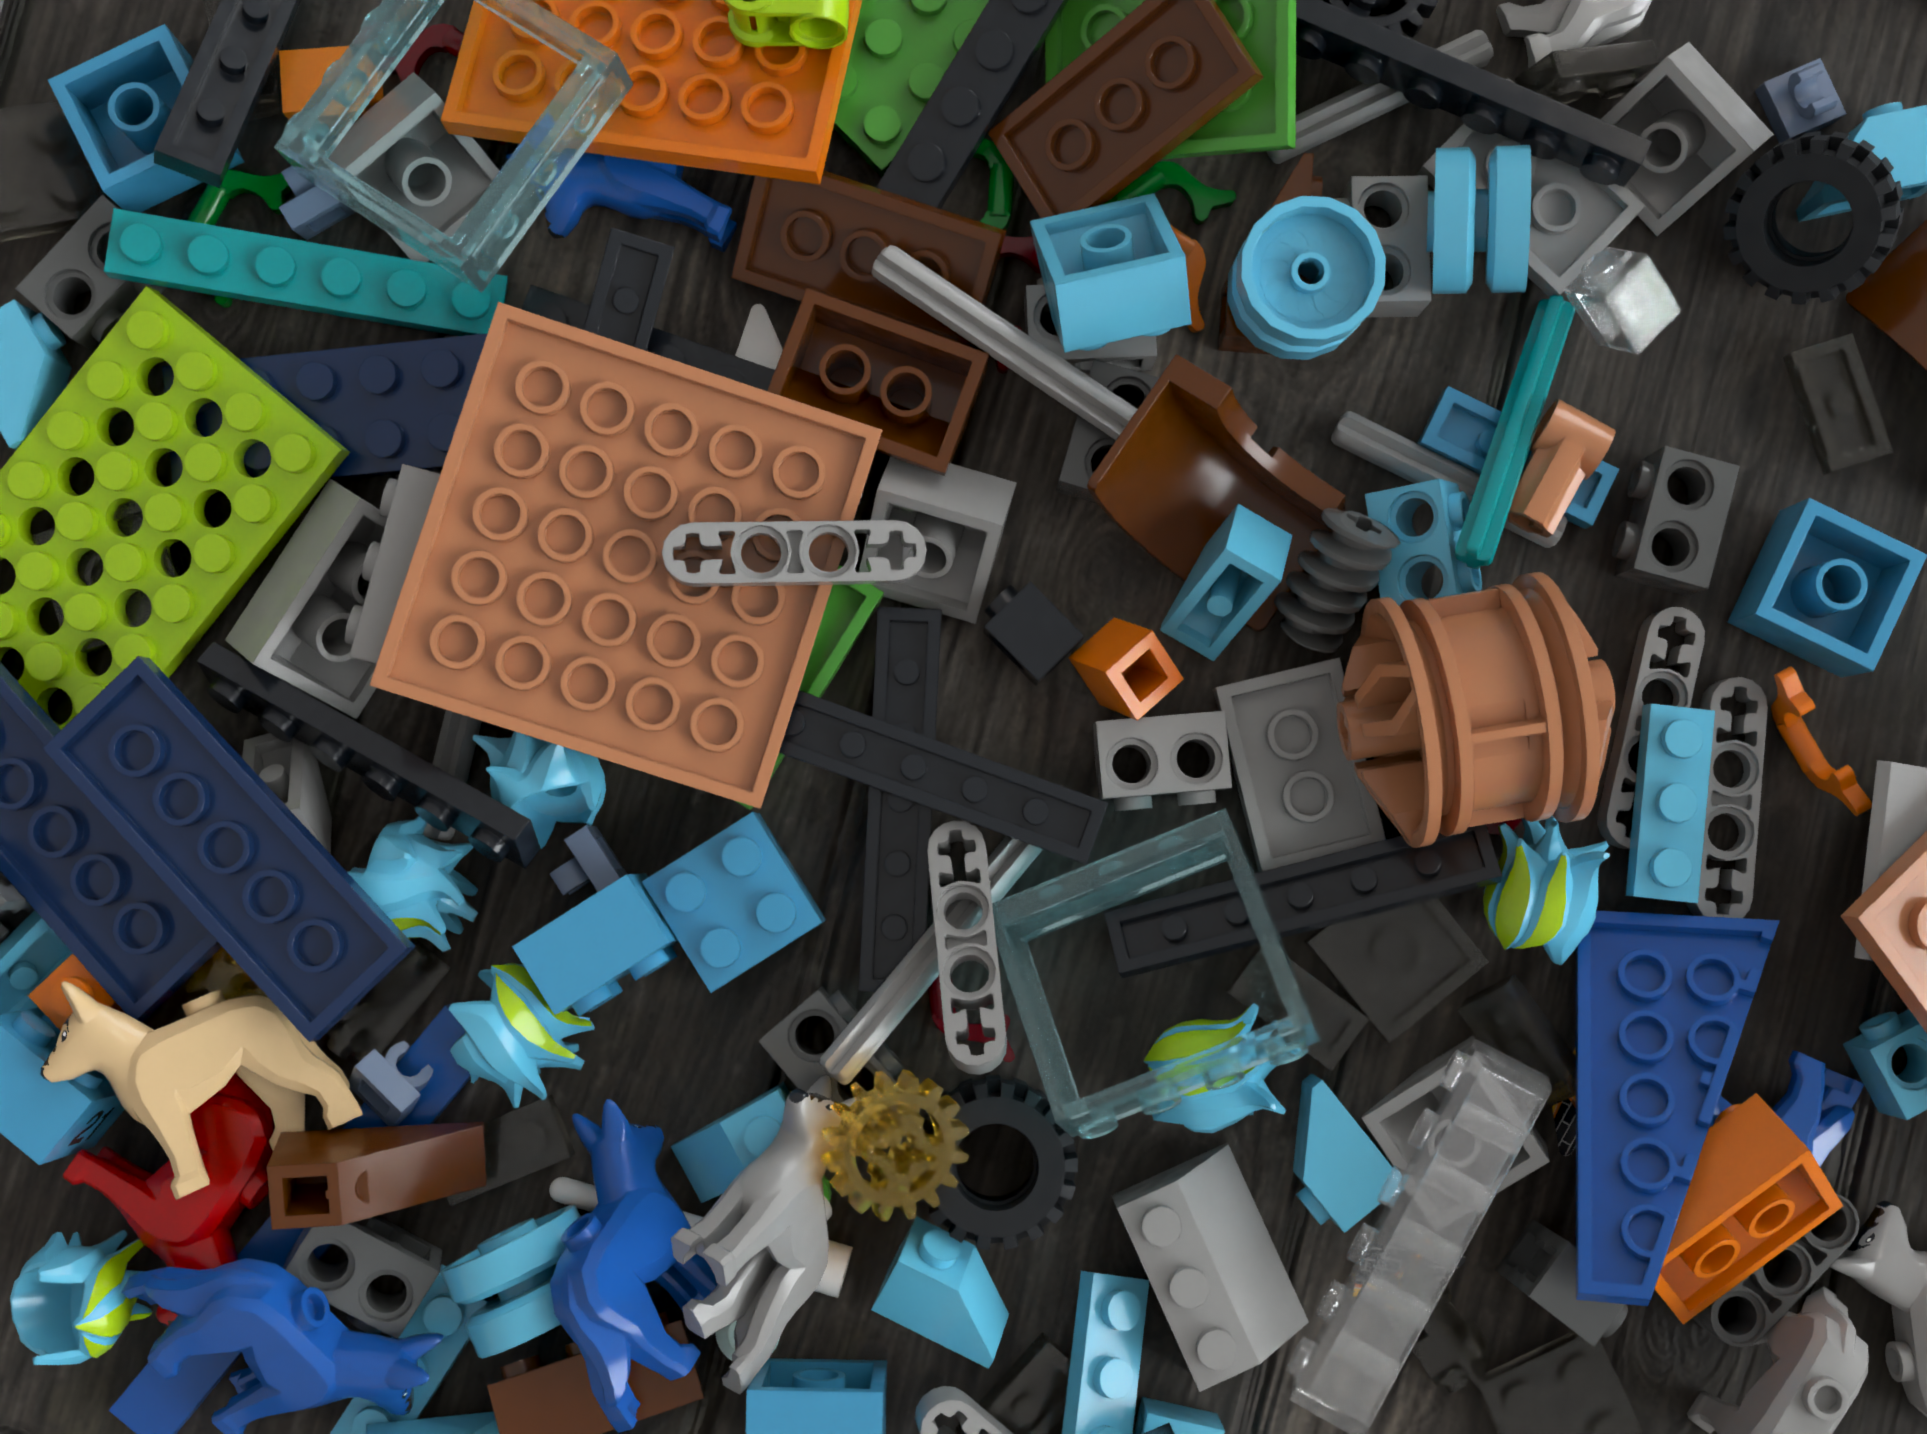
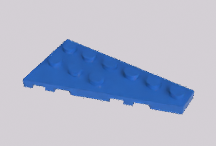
M1596 910V918L1590 932L1575 948L1576 1300L1639 1306L1649 1305L1780 920Z

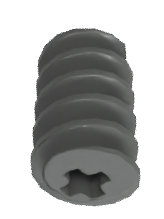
M1328 507L1323 510L1321 517L1324 523L1334 530L1333 533L1327 530L1315 529L1309 536L1310 542L1321 554L1308 550L1300 552L1297 557L1298 563L1309 574L1297 571L1288 573L1286 584L1295 594L1280 592L1274 599L1275 606L1285 615V618L1280 621V626L1286 635L1297 644L1323 653L1336 652L1343 644V633L1348 632L1355 623V613L1359 612L1367 602V591H1371L1379 582L1378 570H1383L1389 565L1392 559L1391 549L1401 544L1396 534L1377 520L1358 512L1342 511Z

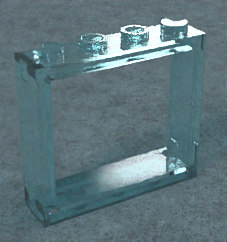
M383 0L378 8L372 10L366 16L359 34L341 58L327 68L321 85L303 109L289 119L284 128L283 136L274 148L300 176L482 293L634 84L615 51L532 0H474L576 63L577 67L450 238L328 159L445 1Z
M1226 808L992 903L997 947L1055 1123L1072 1138L1079 1135L1082 1139L1104 1136L1119 1126L1117 1121L1140 1111L1145 1115H1154L1168 1111L1180 1104L1182 1101L1181 1095L1204 1086H1206L1207 1090H1219L1229 1087L1245 1077V1070L1268 1061L1271 1065H1283L1293 1062L1306 1055L1309 1051L1308 1045L1321 1041L1239 833ZM1227 861L1288 1017L1080 1099L1028 942Z

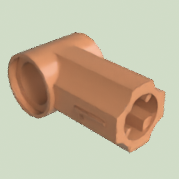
M1556 399L1537 426L1530 447L1531 454L1524 465L1507 516L1509 522L1528 533H1535L1546 538L1553 535L1582 480H1587L1603 460L1614 439L1616 430L1564 401Z

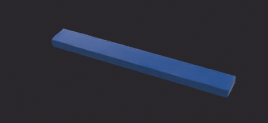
M451 1004L445 1005L408 1049L406 1055L396 1064L398 1071L408 1077L417 1075L428 1064L434 1069L427 1085L419 1092L421 1096L412 1113L398 1126L433 1124L471 1079L469 1071L459 1066L450 1052L456 1040L465 1033L462 1025L448 1010ZM364 1102L360 1107L363 1115L348 1121L343 1129L387 1127L388 1125ZM270 1215L238 1254V1260L245 1258L276 1263L283 1268L289 1251L304 1228L272 1230ZM323 1244L313 1250L315 1256L321 1260L333 1244ZM242 1352L191 1355L182 1361L179 1373L167 1380L148 1362L109 1411L136 1434H177L240 1358Z

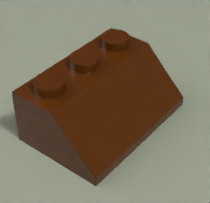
M806 288L767 391L882 429L876 449L877 452L945 476L966 430L985 379L989 354Z

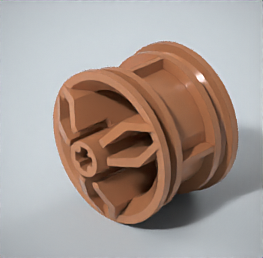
M1542 572L1519 575L1512 585H1495L1485 590L1432 599H1410L1402 602L1400 606L1390 597L1371 599L1365 607L1361 635L1352 647L1341 691L1345 699L1337 704L1336 714L1339 738L1343 753L1348 761L1374 757L1373 760L1355 762L1354 770L1373 799L1398 829L1401 836H1403L1406 843L1413 848L1432 845L1438 833L1444 836L1464 833L1468 827L1521 818L1534 822L1546 820L1553 816L1556 820L1564 823L1580 821L1589 815L1594 806L1612 731L1610 725L1616 702L1613 679L1604 660L1595 659L1588 661V657L1598 656L1596 644L1580 618L1567 603L1559 587L1548 575Z

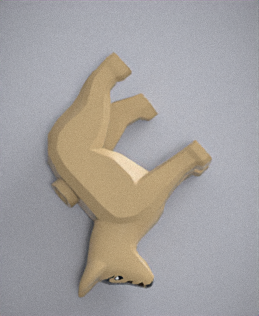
M64 981L61 984V989L73 1012L63 1024L55 1048L41 1067L40 1075L53 1083L72 1080L91 1071L104 1074L122 1107L134 1120L145 1125L150 1130L170 1159L175 1176L170 1187L175 1199H179L210 1184L190 1113L225 1087L234 1073L272 1111L275 1129L269 1140L272 1150H274L281 1132L305 1131V1094L316 1096L322 1105L323 1119L328 1130L363 1115L357 1100L349 1089L350 1083L342 1069L326 1056L315 1041L309 1042L268 997L249 993L225 1000L222 990L218 989L183 1004L182 1008L186 1014L185 1018L154 1030L128 1014L97 1002L89 994L69 982Z

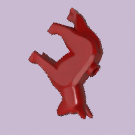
M234 1073L225 1087L190 1113L197 1143L210 1180L209 1185L179 1199H175L170 1187L175 1177L170 1160L152 1174L123 1158L107 1146L103 1147L97 1156L86 1149L80 1150L63 1173V1178L72 1185L87 1184L106 1196L122 1213L140 1241L156 1253L168 1267L206 1270L237 1261L238 1255L230 1229L245 1206L249 1209L255 1208L269 1193L267 1165L273 1153L269 1140L275 1129L272 1111L236 1073ZM159 1305L155 1313L160 1325L169 1326L178 1316Z

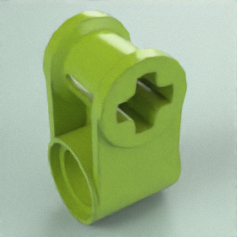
M724 0L729 8L728 22L730 32L737 41L745 46L755 48L765 46H805L813 49H830L841 45L847 40L849 0ZM749 16L755 17L757 24L756 30L751 28Z

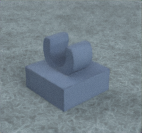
M1821 58L1765 81L1755 90L1779 143L1789 138L1793 140L1803 136L1805 133L1820 130L1836 123L1847 114Z
M304 159L281 172L296 197L281 205L279 209L291 229L306 240L361 210L349 189L337 177L332 176L321 182L313 167H309Z
M585 825L564 839L575 858L552 871L550 876L563 895L567 893L571 895L590 882L599 892L626 875L627 872L597 826Z
M405 1041L394 1044L388 1050L385 1058L374 1048L354 1066L348 1080L350 1089L388 1126H398L412 1113L421 1096L419 1092L425 1088L434 1070L428 1064L415 1076L408 1077L402 1075L398 1071L396 1063L406 1055L410 1047Z

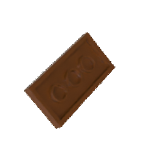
M1145 0L992 128L988 134L1040 218H1045L1107 203L1262 80L1264 76L1214 0Z
M824 170L820 185L755 176L731 278L798 301H802L806 288L973 348L974 344L874 278L871 269L880 252L885 247L894 245L985 306L1006 230Z

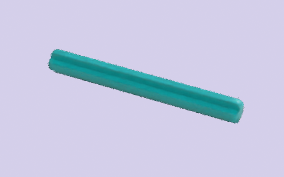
M1552 294L1549 299H1542L1538 303L1454 551L1456 559L1466 563L1467 567L1472 569L1489 566L1493 562L1575 314L1574 305L1564 301L1561 295Z

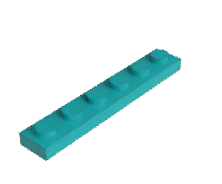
M113 208L104 265V273L109 278L456 336L488 333L498 302L505 304L508 286V276L116 208Z

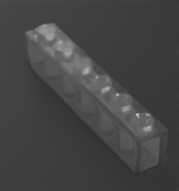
M1476 1038L1467 1054L1457 1049L1449 1060L1439 1081V1086L1447 1089L1436 1113L1425 1108L1418 1118L1408 1139V1144L1416 1148L1405 1170L1394 1166L1387 1176L1377 1198L1379 1203L1385 1205L1380 1218L1374 1228L1366 1223L1362 1224L1346 1259L1355 1263L1344 1285L1336 1280L1331 1282L1316 1312V1316L1324 1320L1314 1341L1305 1336L1301 1338L1286 1369L1287 1373L1294 1376L1290 1401L1349 1434H1366L1552 1092L1548 1076Z

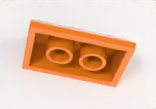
M1757 1093L1742 1104H1735L1726 1108L1716 1118L1714 1125L1708 1129L1655 1286L1657 1293L1683 1325L1843 1207L1842 1202L1808 1147Z

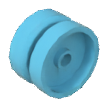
M1530 145L1495 147L1489 156L1487 189H1476V157L1470 147L1436 148L1435 191H1428L1427 252H1433L1432 294L1466 293L1473 282L1474 252H1485V283L1492 293L1526 291L1531 220Z
M1299 196L1272 207L1253 225L1228 273L1227 302L1237 328L1255 347L1280 359L1309 360L1334 351L1371 314L1385 286L1386 256L1377 232L1355 208L1331 197ZM1298 274L1307 277L1310 280V284L1303 282Z
M576 1205L566 1206L535 1220L530 1218L505 1229L477 1245V1249L462 1256L440 1271L450 1296L455 1303L471 1304L494 1294L499 1296L474 1312L464 1326L479 1358L483 1359L509 1350L561 1325L554 1314L550 1281L555 1271L556 1263H558L560 1256L567 1248L562 1243L561 1236L575 1220L581 1217Z

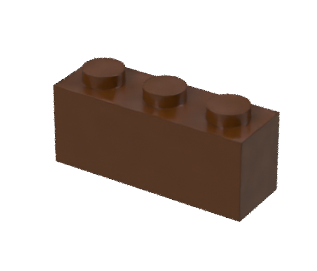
M666 1311L658 1314L667 1334L679 1344H690L683 1320L669 1323ZM575 1342L565 1345L567 1359L542 1367L540 1356L535 1355L500 1367L503 1380L487 1385L500 1434H602L614 1430V1427L608 1421L592 1393L586 1363ZM631 1359V1372L628 1384L635 1398L640 1402L635 1417L638 1421L705 1398L696 1363L686 1376L670 1381L659 1373Z

